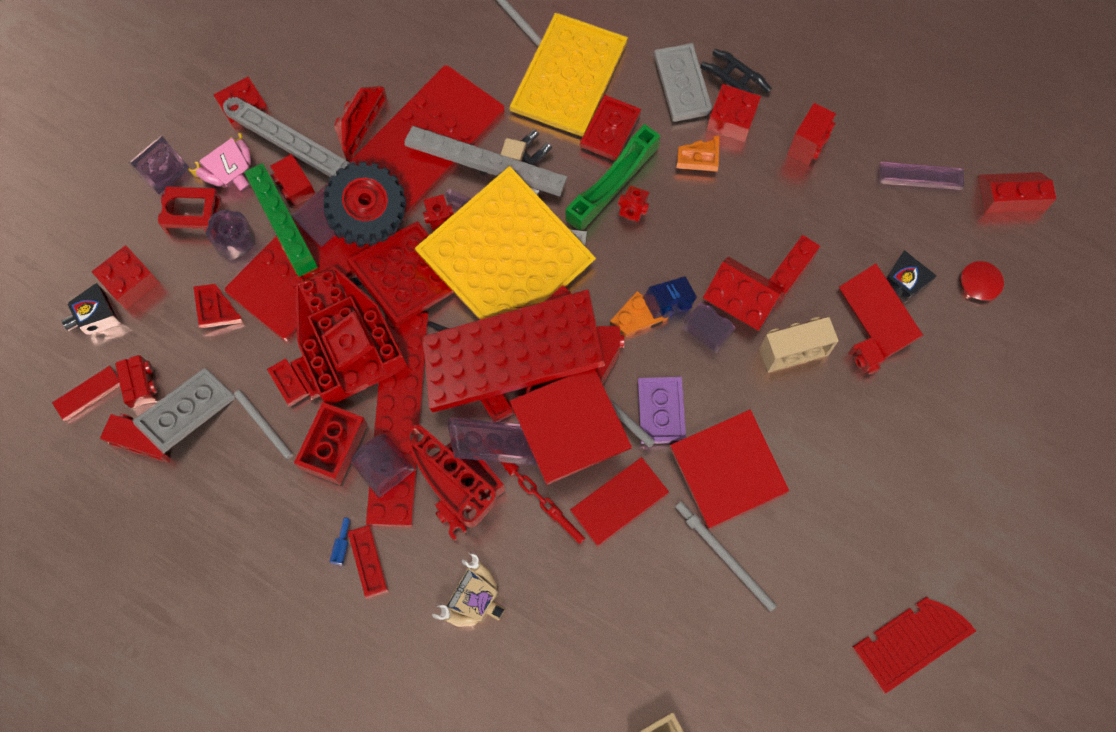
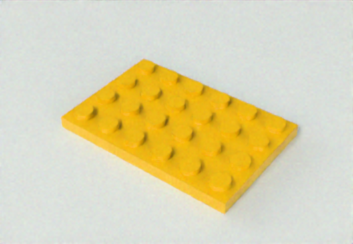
M555 13L510 104V111L583 137L626 47L628 37Z

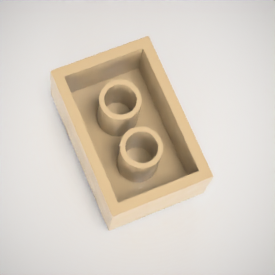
M816 317L811 319L809 323L802 325L801 323H794L784 330L777 328L769 331L759 351L767 373L829 356L839 340L830 317L823 319Z

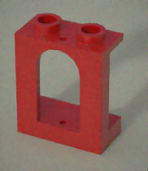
M165 187V193L161 197L162 209L161 213L158 214V224L165 233H169L170 228L203 229L207 235H215L221 197L215 188ZM175 198L205 199L203 215H172Z

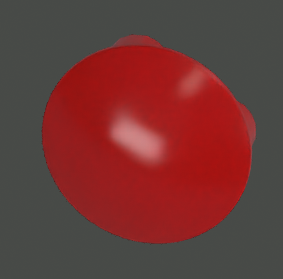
M985 261L972 262L962 272L961 283L964 288L963 292L967 297H973L978 300H993L1004 288L1002 273L991 263Z

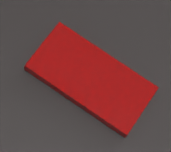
M876 263L839 286L871 338L873 337L885 359L924 336Z
M641 457L571 508L570 512L596 547H598L667 496L669 491Z

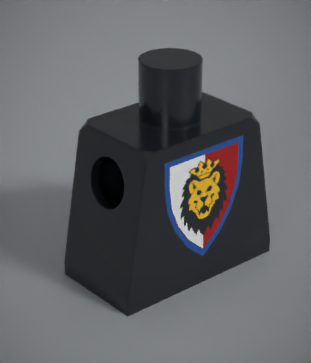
M904 250L886 278L900 300L906 303L927 288L937 275Z
M97 283L68 302L72 315L61 320L67 331L79 327L86 335L121 324L106 292Z

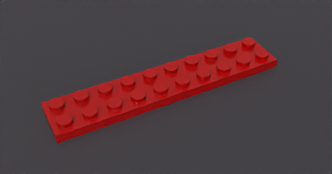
M385 313V321L408 368L380 381L378 385L366 525L412 527L417 463L407 442L406 431L413 425L421 424L425 373L423 336L428 335L429 315L428 313H419L396 327ZM420 434L414 435L412 441L419 442Z

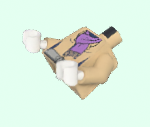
M468 552L472 556V561L467 563L462 559V563L469 568L446 606L435 605L441 608V614L439 616L432 614L434 618L444 619L446 622L458 627L475 626L478 622L483 623L487 615L499 621L506 608L495 602L499 593L496 591L497 583L491 571L478 560L475 554Z

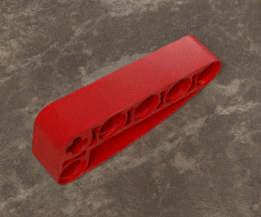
M421 425L409 427L406 431L407 442L421 473L431 489L448 510L465 526L474 527L479 524L497 502L494 488ZM422 434L423 438L419 442L412 441L414 435ZM438 448L440 453L437 456H429L431 449ZM449 463L457 464V468L454 471L449 472L445 470ZM468 477L475 480L473 485L469 487L462 485L464 479ZM489 494L490 500L484 499L482 501L481 495ZM467 510L476 511L473 519L468 520L464 518V513Z

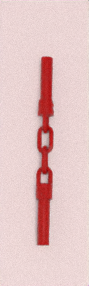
M488 437L485 438L482 444L503 465L505 471H508L510 476L515 474L519 478L518 484L528 494H534L540 500V507L554 521H557L579 545L582 544L586 538L563 515V512L555 503L547 497L543 498L537 492V485L527 475H521L518 472L519 466L510 460ZM525 479L533 486L530 490L522 483ZM546 501L552 505L549 510L543 505L547 503Z

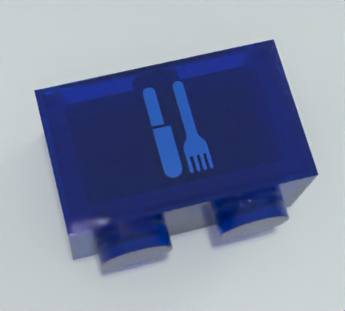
M684 276L650 286L643 299L653 318L656 319L659 317L667 318L675 312L681 311L683 313L690 310L697 296L687 277Z

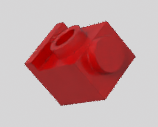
M873 337L853 345L848 352L849 356H855L856 365L864 373L868 372L869 375L881 369L880 366L885 361Z

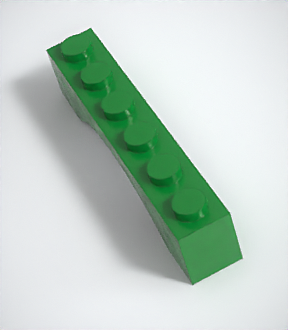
M644 124L633 135L610 169L592 187L579 194L565 209V220L579 231H583L659 148L661 135Z
M261 163L244 171L298 277L317 269L318 267L264 164Z

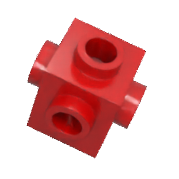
M630 185L626 194H622L619 199L618 206L621 207L619 215L639 222L642 214L646 215L650 203H647L650 192Z
M444 194L423 200L426 209L425 212H422L426 224L430 223L432 231L439 228L454 215L451 204H446Z

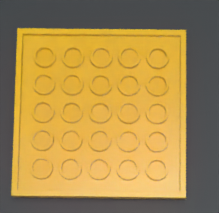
M510 166L415 248V251L479 320L545 302L562 285L566 287L596 260L593 254Z

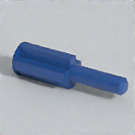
M347 517L343 518L339 538H335L329 562L335 565H343L348 544L345 539L350 519Z

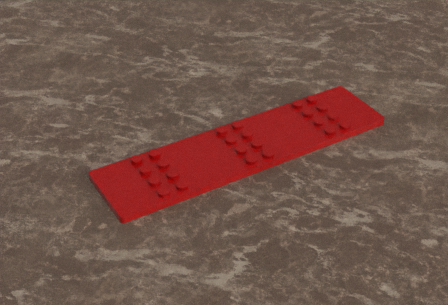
M444 65L348 163H354L355 166H358L360 161H366V165L372 166L373 162L379 164L378 168L381 170L384 167L389 169L390 175H395L399 179L398 184L402 185L404 189V196L406 197L405 218L457 164L456 162L405 146V139L412 126L474 146L505 113L504 105L453 68ZM325 187L293 218L318 268L298 277L276 235L224 289L229 297L283 341L290 340L297 332L296 284L334 266L348 278L353 271L347 265V259L369 248V244H363V247H357V243L354 242L351 245L347 244L344 238L341 237L339 239L335 235V231L329 228L323 207Z

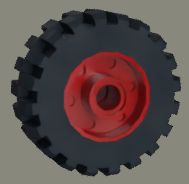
M360 161L358 166H355L354 163L347 164V169L344 170L342 167L338 169L336 176H331L328 180L329 185L325 186L323 198L325 219H327L329 228L335 231V235L339 239L341 237L344 238L347 244L351 245L354 242L357 243V247H363V244H369V247L380 241L388 240V237L393 236L402 225L406 206L403 186L398 184L399 179L395 175H390L389 169L384 167L381 170L378 168L379 164L372 162V166L366 165V161Z

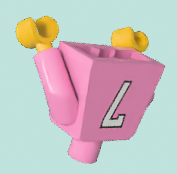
M238 133V139L230 137L227 142L201 159L200 164L196 161V169L191 170L189 168L188 170L194 177H199L207 183L216 186L223 185L226 188L234 183L240 191H243L250 186V183L244 177V171L249 170L251 164L250 149L244 142L241 133Z

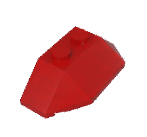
M382 86L361 87L353 94L350 101L346 102L342 115L335 121L334 127L348 162L355 155L387 100L385 89Z

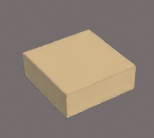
M506 138L500 155L521 161L526 148V142Z

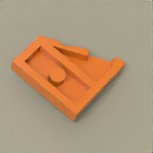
M713 136L712 140L704 143L700 140L691 145L686 144L678 147L677 168L718 171L719 136Z
M637 291L610 320V325L620 326V333L627 337L635 334L638 330L648 329L653 324L661 321L666 322L669 319V315Z

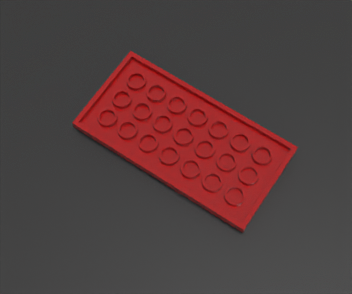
M589 289L423 336L429 409L432 413L605 366Z

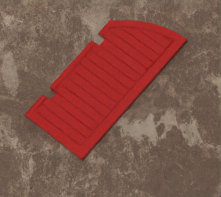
M926 596L915 604L919 609L917 613H914L911 608L907 609L874 632L877 640L872 642L870 637L867 636L852 646V648L880 689L886 694L975 633L976 629L954 609L940 602L930 600Z

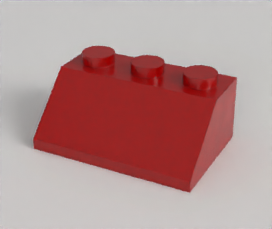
M1041 172L984 174L978 176L985 213L1046 211L1057 199L1053 180Z

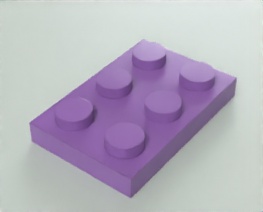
M682 377L638 378L640 427L655 440L654 444L676 443L685 439Z

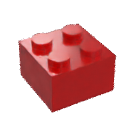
M722 84L709 118L707 130L745 142L761 96Z
M813 103L796 131L787 155L808 166L813 159L817 160L822 147L828 142L831 132L836 125L833 122L836 113Z
M127 245L123 246L91 271L126 310L160 284Z

